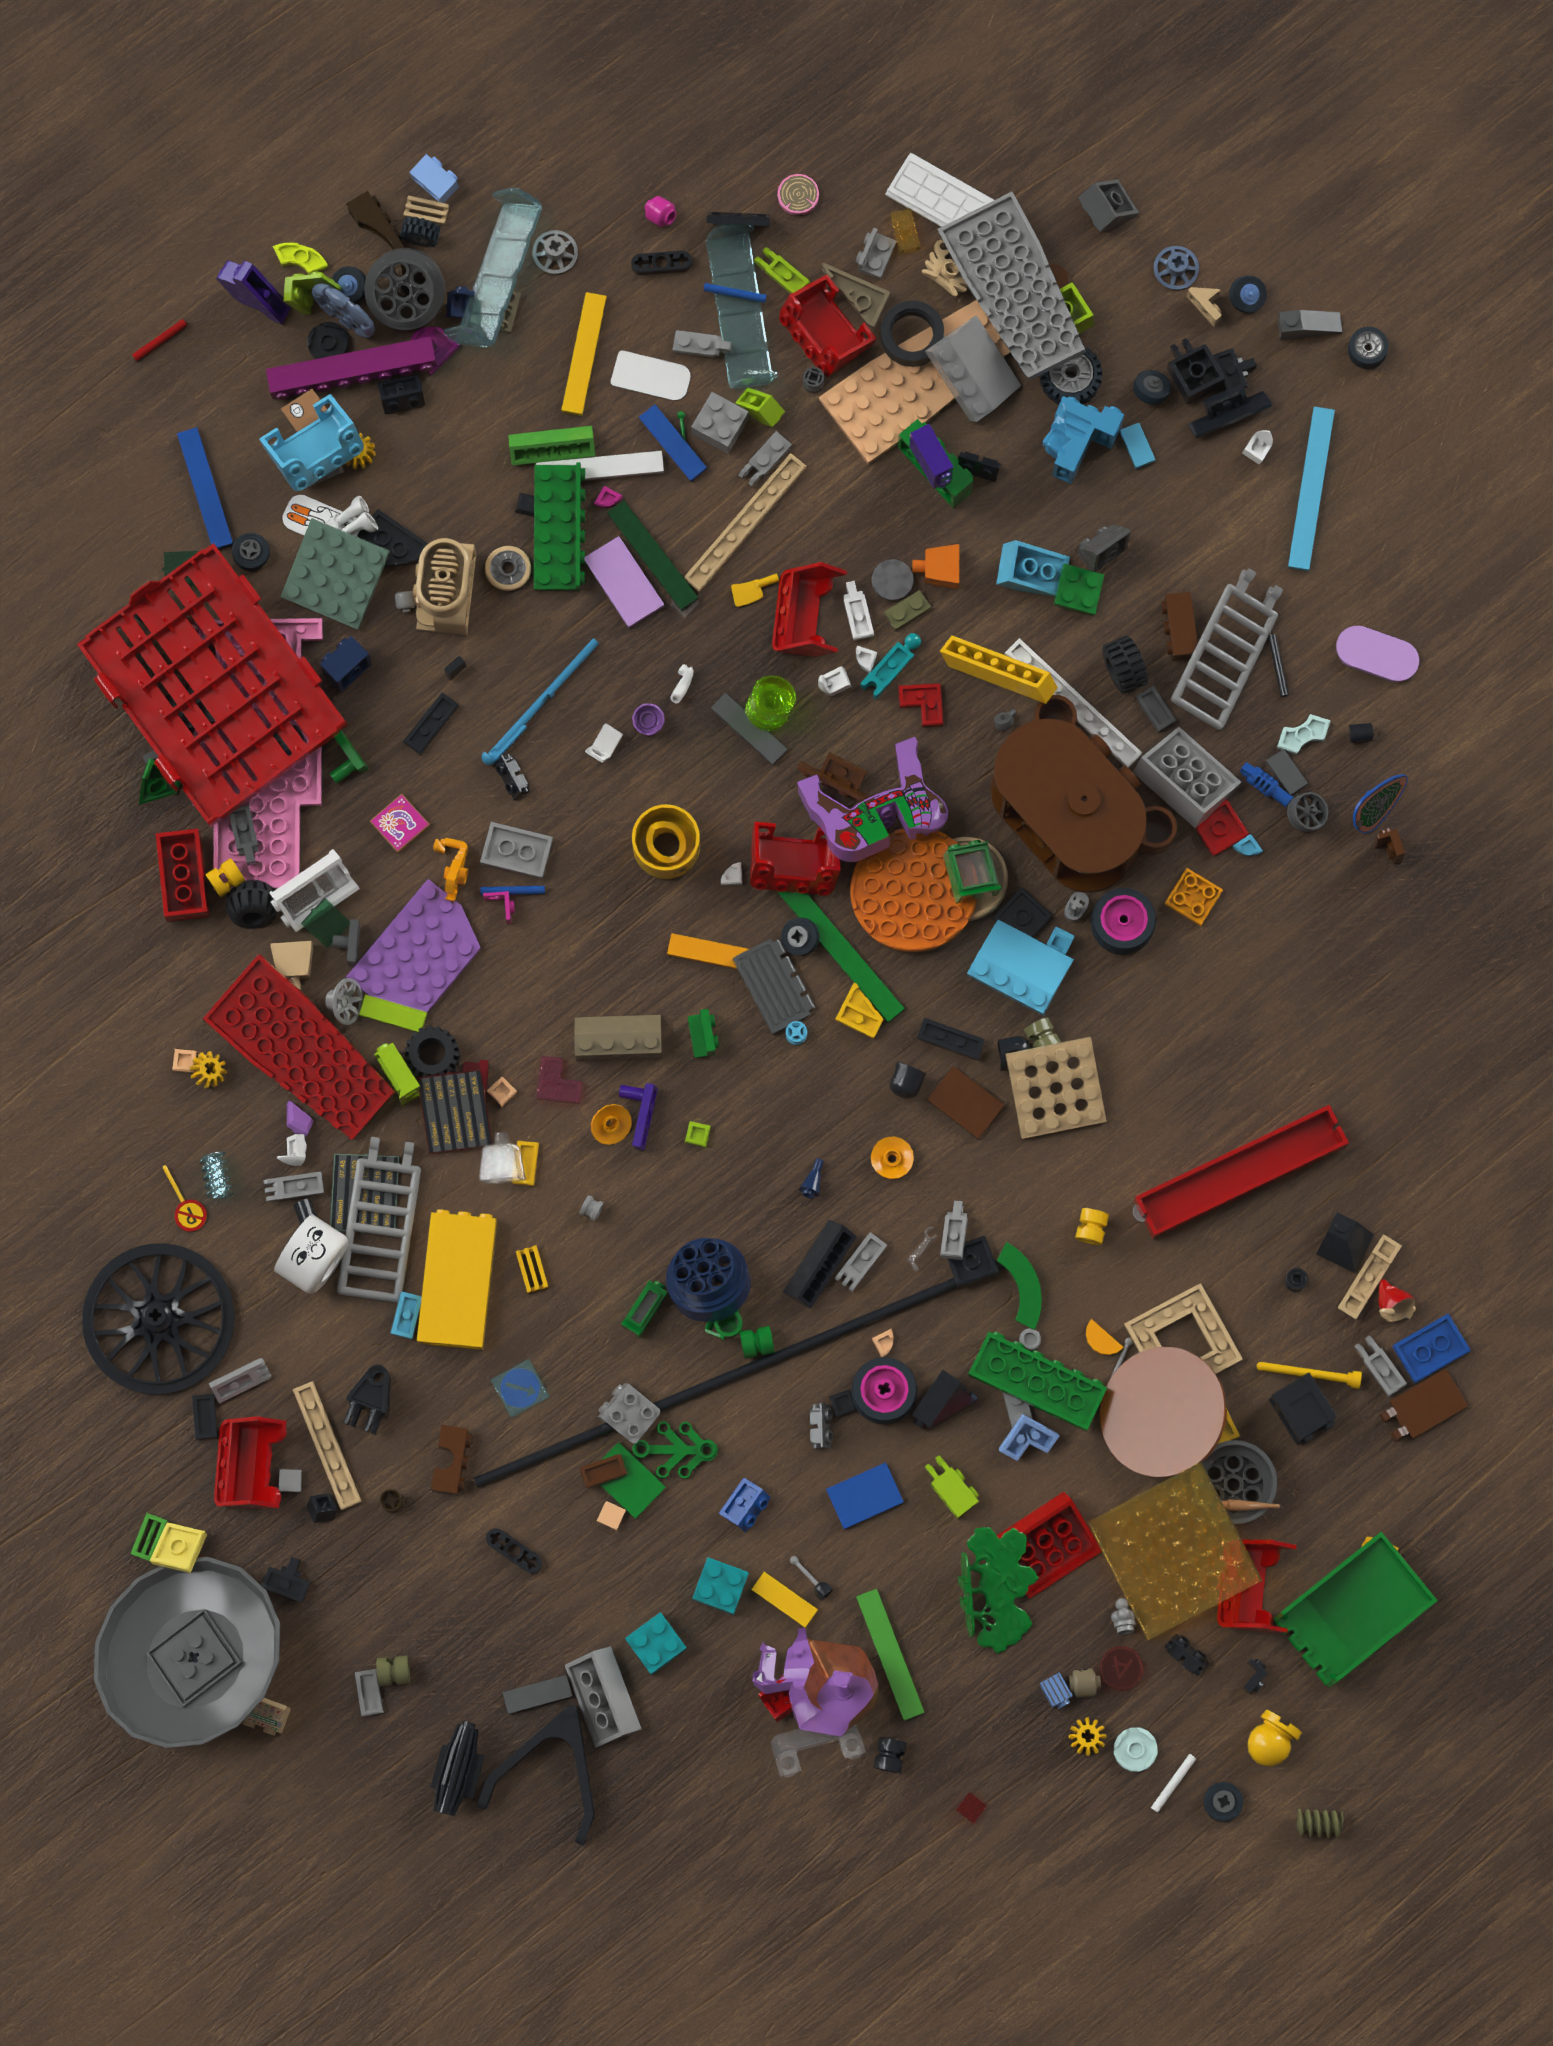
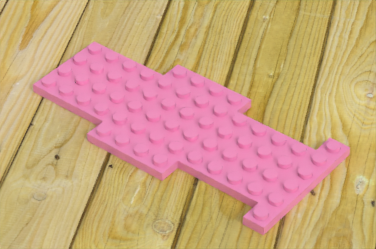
M322 618L270 619L299 659L301 658L302 641H323ZM215 619L219 627L224 625L221 619ZM200 628L199 636L204 640L207 636ZM226 632L227 638L241 657L244 656L246 653L230 632ZM216 650V659L225 670L229 666ZM248 661L247 665L263 686L268 684L252 661ZM231 674L230 678L246 699L249 698L250 695L235 674ZM271 690L269 695L285 716L288 715L289 712L274 691ZM253 703L252 708L269 729L272 726L257 704ZM292 720L291 724L296 725L302 731L297 722ZM218 729V734L232 753L238 752L223 730ZM194 730V737H196L199 734L196 730ZM302 731L304 736V742L308 743L309 739ZM202 741L200 743L201 747L215 766H219L220 762L206 743ZM322 746L242 805H249L259 846V852L254 853L256 865L247 866L245 855H239L228 815L223 820L214 824L213 869H220V864L231 858L246 881L260 880L268 883L274 890L300 874V806H322ZM241 758L239 760L240 764L251 779L257 781L254 772L245 760ZM223 771V777L229 783L236 794H239V788L236 786V784L228 775V773L226 771ZM224 874L220 876L223 883L228 882Z

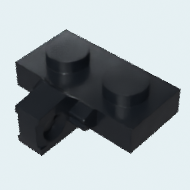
M1233 348L1213 355L1226 378L1224 383L1226 390L1242 384L1244 389L1248 388L1245 377L1248 376V372L1256 369L1257 365L1254 358L1245 361L1242 358L1237 359Z
M291 1557L288 1567L282 1566L281 1571L272 1567L268 1568L262 1587L303 1603L311 1582L300 1578L301 1573L297 1570L301 1560Z

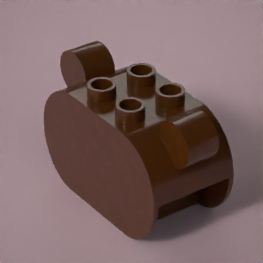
M1052 695L1046 704L1042 702L1037 704L1033 721L1017 728L1000 747L994 764L991 799L998 815L1060 884L1079 892L1099 891L1114 885L1124 878L1135 864L1139 851L1150 855L1162 854L1167 851L1173 844L1176 835V819L1170 811L1163 807L1152 806L1145 808L1140 795L1135 790L1140 786V782L1134 773L1126 766L1117 770L1107 759L1112 754V751L1106 742L1097 734H1094L1089 739L1081 729L1075 726L1077 711L1073 702L1064 696ZM1079 783L1092 784L1100 793V805L1091 814H1078L1069 805V792Z

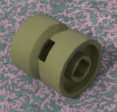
M1048 1017L1040 1019L1024 1029L1028 1040L1034 1042L1033 1048L1061 1043L1057 1033L1052 1032L1054 1027Z
M408 1655L395 1656L394 1660H391L389 1657L377 1658L379 1687L391 1686L393 1682H396L397 1685L410 1684Z

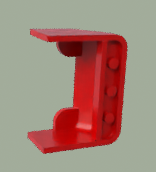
M818 562L787 569L782 573L779 581L772 647L775 651L814 657L838 652V648L825 644V639L822 636L816 635L820 597L827 595L832 590L833 578L847 575L846 570L824 562Z
M1230 1540L1227 1542L1224 1548L1217 1621L1221 1627L1263 1633H1288L1287 1628L1273 1626V1616L1269 1611L1262 1610L1266 1567H1273L1278 1563L1280 1549L1296 1550L1297 1545L1276 1540Z

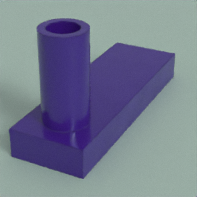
M650 1083L645 1084V1089L621 1085L619 1090L620 1098L642 1101L632 1146L640 1151H645L658 1088Z

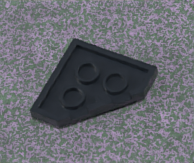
M379 509L372 516L378 525V530L371 533L362 529L357 535L361 539L390 550L384 568L417 563L422 550L428 545L427 542Z

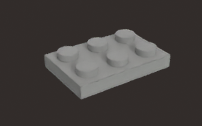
M491 822L480 864L543 879L553 837Z

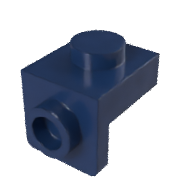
M458 286L455 287V290L447 292V317L463 320L469 319L470 297L475 296V291L468 290V287Z

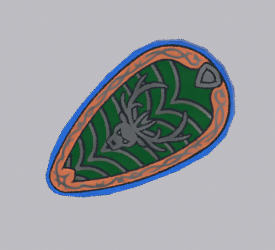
M1399 774L1390 777L1366 792L1365 796L1357 803L1353 812V825L1357 831L1369 833L1382 823L1400 799L1408 781L1406 775Z

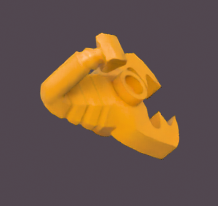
M450 838L441 839L440 841L435 839L433 849L437 853L444 854L445 846L460 849L451 866H446L444 871V879H446L445 892L447 893L445 900L454 902V900L456 901L459 885H465L468 869L464 868V863L468 853V845L463 841Z

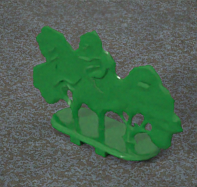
M990 1527L975 1528L974 1535L967 1541L968 1548L976 1556L975 1562L969 1565L967 1554L965 1552L961 1553L962 1576H958V1585L963 1590L964 1597H959L960 1606L965 1612L969 1637L972 1638L974 1636V1619L979 1620L983 1629L978 1634V1644L983 1648L991 1647L999 1654L1000 1652H1005L1007 1646L1016 1645L1021 1640L1022 1635L1032 1626V1621L1027 1613L1015 1606L1014 1600L1015 1598L1023 1597L1028 1591V1586L1033 1585L1039 1577L1030 1566H1021L1018 1563L1026 1552L1027 1538L1024 1533L1011 1528L999 1539ZM981 1560L986 1561L985 1564L979 1565ZM970 1571L981 1573V1579L977 1588L971 1587ZM982 1593L985 1595L986 1605L981 1611H973L972 1594ZM988 1607L991 1608L990 1612H985ZM983 1615L991 1616L995 1619V1623L990 1624L986 1622L987 1619L983 1618ZM986 1626H989L991 1631H986Z

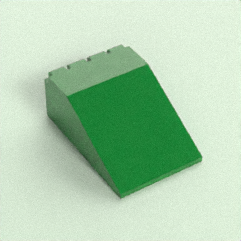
M1380 1532L1281 1611L1273 1620L1278 1627L1287 1628L1288 1632L1291 1630L1293 1634L1288 1638L1290 1643L1298 1652L1304 1648L1307 1650L1302 1655L1303 1659L1312 1670L1318 1665L1321 1669L1316 1672V1675L1324 1685L1330 1688L1438 1600L1385 1535Z

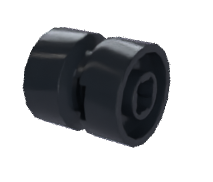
M879 1737L877 1745L879 1754L875 1756L873 1768L901 1774L903 1761L900 1758L905 1755L907 1743L891 1738Z

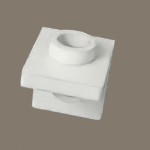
M604 724L593 745L587 748L585 752L603 763L610 759L623 734L608 724Z

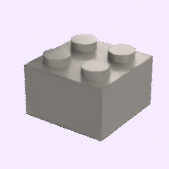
M711 392L691 426V433L702 441L729 454L749 420V411Z

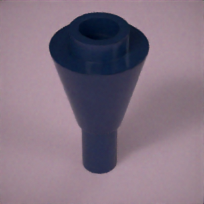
M817 1158L815 1160L812 1171H810L799 1187L804 1197L813 1199L820 1195V1172L824 1163L822 1159Z

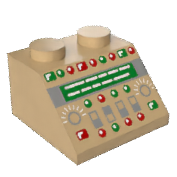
M264 1698L243 1720L242 1724L251 1728H255V1725L264 1727L262 1732L273 1736L276 1735V1732L282 1734L291 1709Z

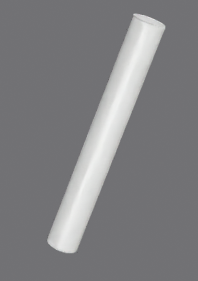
M1191 1754L1187 1756L1153 1803L1151 1809L1157 1813L1196 1761L1194 1756Z

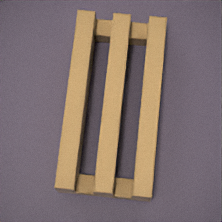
M408 196L403 215L404 218H425L426 221L430 220L432 221L431 223L435 222L437 225L445 226L449 204ZM412 203H413V204H418V205L427 206V207L437 208V209H441V210H444V211L435 210V209L426 208V207H421V206H417V205H412ZM410 210L442 216V219L411 213Z

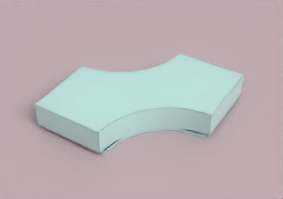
M1310 714L1304 724L1295 728L1284 727L1277 749H1284L1286 752L1297 755L1299 750L1309 742H1324L1330 720Z

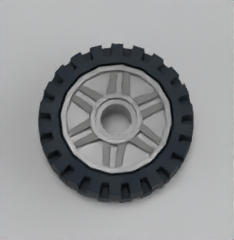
M1087 347L1085 348V353L1040 375V384L1043 392L1047 394L1050 400L1053 399L1056 404H1059L1064 396L1066 398L1073 397L1083 405L1084 402H1089L1097 394L1102 380V367L1100 360L1097 359V355L1092 353L1091 349ZM1074 372L1076 377L1069 378L1066 376V373Z

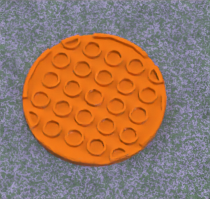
M904 828L895 830L888 834L890 847L858 861L854 868L850 883V897L854 913L860 925L869 936L888 948L903 952H924L938 948L961 933L970 921L977 905L978 899H974L973 896L965 897L957 904L954 898L943 855L949 846L959 843L940 831L929 833L928 836L923 835V833H916V839H909ZM969 855L955 856L963 887L977 885V873Z

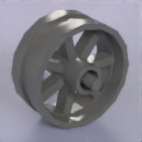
M1308 792L1297 795L1288 805V820L1298 831L1310 832L1317 830L1328 819L1327 803L1317 793ZM1307 798L1312 800L1310 805H1308ZM1300 799L1302 801L1303 807L1297 804ZM1316 814H1319L1318 820L1315 817ZM1310 820L1314 823V827H1309Z

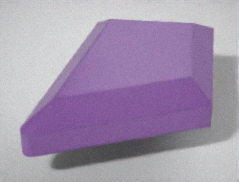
M288 1101L286 1104L287 1127L292 1129L295 1134H304L306 1137L314 1120L293 1102Z

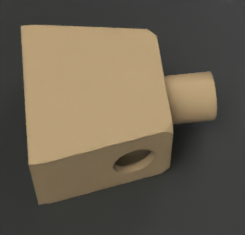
M312 941L272 943L271 950L276 969L301 991L300 980L310 979L313 955Z

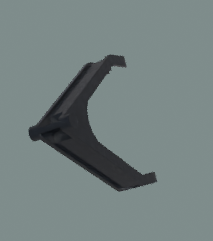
M568 1705L488 1775L477 1804L478 1808L487 1809L496 1782L545 1739L553 1737L562 1738L569 1742L574 1749L584 1808V1817L575 1842L584 1846L595 1812L579 1710L575 1705Z

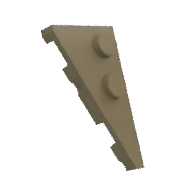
M824 263L822 271L830 277L841 294L869 327L874 330L891 292Z

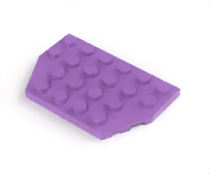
M427 879L346 978L356 980L361 990L369 996L425 1011L428 1014L478 954L481 947L461 904L455 900L454 902L445 900L447 893Z

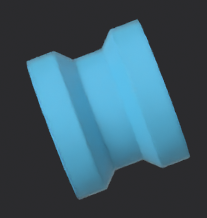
M799 1021L788 1024L786 1028L787 1041L792 1045L804 1043L807 1038L806 1026Z

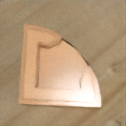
M892 1329L872 1338L881 1357H885L892 1349L894 1341Z

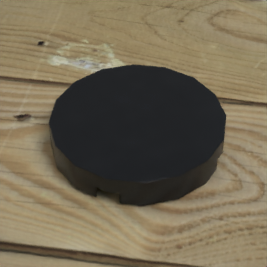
M323 322L310 331L307 338V346L313 358L319 359L347 353L349 338L341 325L334 322Z

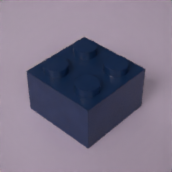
M352 636L340 641L337 649L332 654H326L320 664L323 675L340 693L372 665L369 653Z

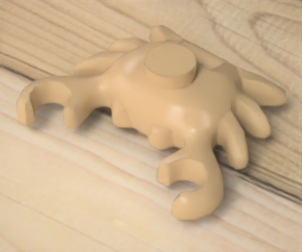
M938 240L934 245L937 259L934 253L931 252L929 254L930 261H925L927 269H923L922 274L956 297L957 291L966 292V287L968 286L953 260L945 259L949 251L947 249L942 250L940 246H944L943 240Z

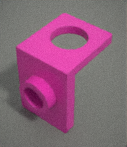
M509 891L483 893L484 901L505 900L506 922L511 924V914L515 913L514 901H510Z

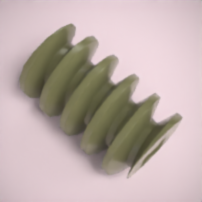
M1297 1809V1830L1301 1837L1304 1836L1305 1831H1308L1309 1837H1312L1314 1831H1316L1318 1838H1321L1323 1832L1326 1833L1327 1838H1330L1332 1832H1334L1336 1839H1339L1343 1828V1811L1337 1816L1336 1811L1332 1810L1329 1816L1327 1810H1323L1320 1816L1319 1811L1315 1809L1311 1816L1309 1809H1305L1303 1815L1301 1810Z

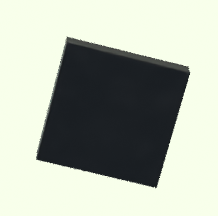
M1021 887L992 919L995 922L1000 920L1033 938L1050 921L1053 915Z
M985 1236L965 1242L962 1260L947 1259L958 1289L999 1276Z

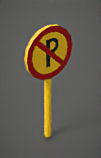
M164 1165L163 1170L181 1201L175 1210L174 1218L176 1224L185 1231L193 1232L199 1230L207 1219L205 1207L196 1200H185L167 1166Z

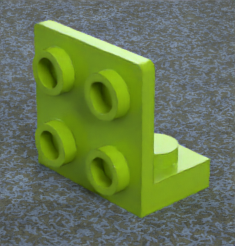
M312 272L311 275L294 274L292 277H285L283 301L303 315L311 314V306L313 305L312 288L316 284H327L338 291H341V286L322 272Z

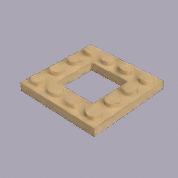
M1201 1283L1124 1323L1127 1332L1140 1353L1151 1348L1162 1347L1154 1333L1192 1314L1212 1350L1200 1358L1212 1368L1215 1374L1243 1360Z

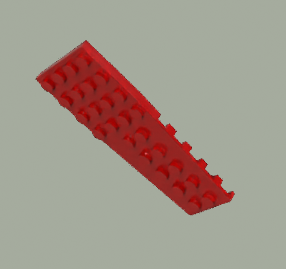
M261 954L255 957L202 1018L249 1062L270 1078L276 1080L280 1086L298 1097L297 1099L311 1107L319 1116L324 1117L332 1126L342 1131L351 1140L356 1138L395 1093L394 1089L312 1001Z

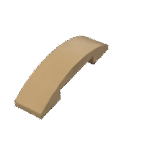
M1383 1234L1342 1299L1338 1309L1357 1319L1402 1245Z

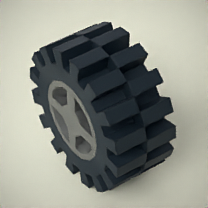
M406 217L402 225L400 237L409 243L412 242L414 245L434 247V245H437L441 228L435 222L426 221L425 218Z

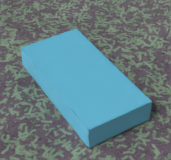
M1140 423L1119 431L1135 469L1155 462L1154 455Z

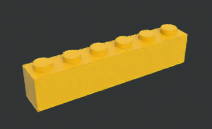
M951 636L940 650L948 667L1045 704L1058 688L1050 672L955 636Z

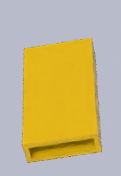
M437 1210L436 1213L431 1212L417 1342L423 1345L483 1350L497 1220L492 1218L493 1215L480 1214L479 1217L471 1216L469 1212H458V1215L449 1214L450 1211Z

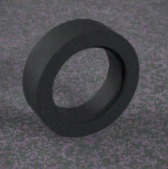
M904 301L893 306L886 313L881 325V344L885 353L894 362L903 366L916 367L930 362L931 360L925 351L944 338V325L940 315L933 307L920 301ZM918 316L929 323L933 331V338L927 347L920 351L910 352L896 345L891 332L895 323L901 318Z

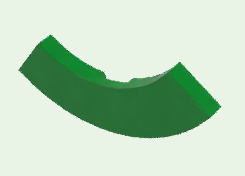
M1006 1242L996 1262L1000 1263L1010 1272L1018 1287L1019 1308L1015 1321L1035 1330L1042 1304L1039 1280L1028 1259L1017 1248Z

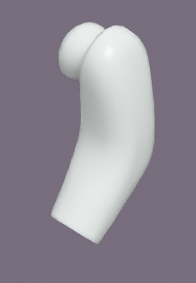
M685 664L678 670V674L683 677L670 697L671 701L676 704L686 694L693 677V668H689Z

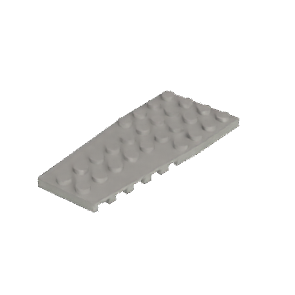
M1013 192L937 229L964 282L1028 380H1032L1085 353V348L1041 244Z

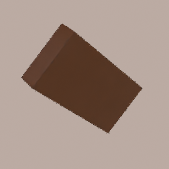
M621 1453L579 1468L586 1489L628 1475Z

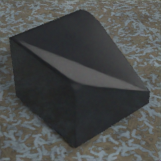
M330 1493L310 1496L307 1504V1509L314 1523L335 1519L338 1509Z

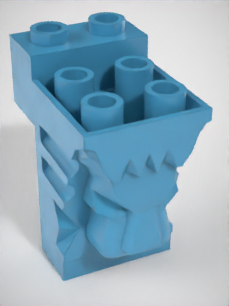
M1063 396L1055 413V420L1051 425V430L1044 438L1042 444L1045 447L1046 453L1056 459L1052 476L1072 484L1092 441L1112 449L1123 423L1124 414L1121 413V410L1110 406V408L1105 406L1102 413H1100L1094 406H1085L1073 397L1066 398Z

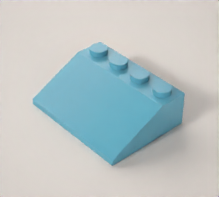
M997 920L967 972V976L1044 1016L1074 959Z

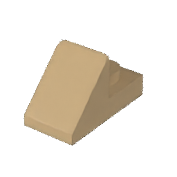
M1191 287L1188 289L1187 298L1215 327L1220 323L1222 315L1220 308L1216 304L1211 303L1219 297L1221 290Z

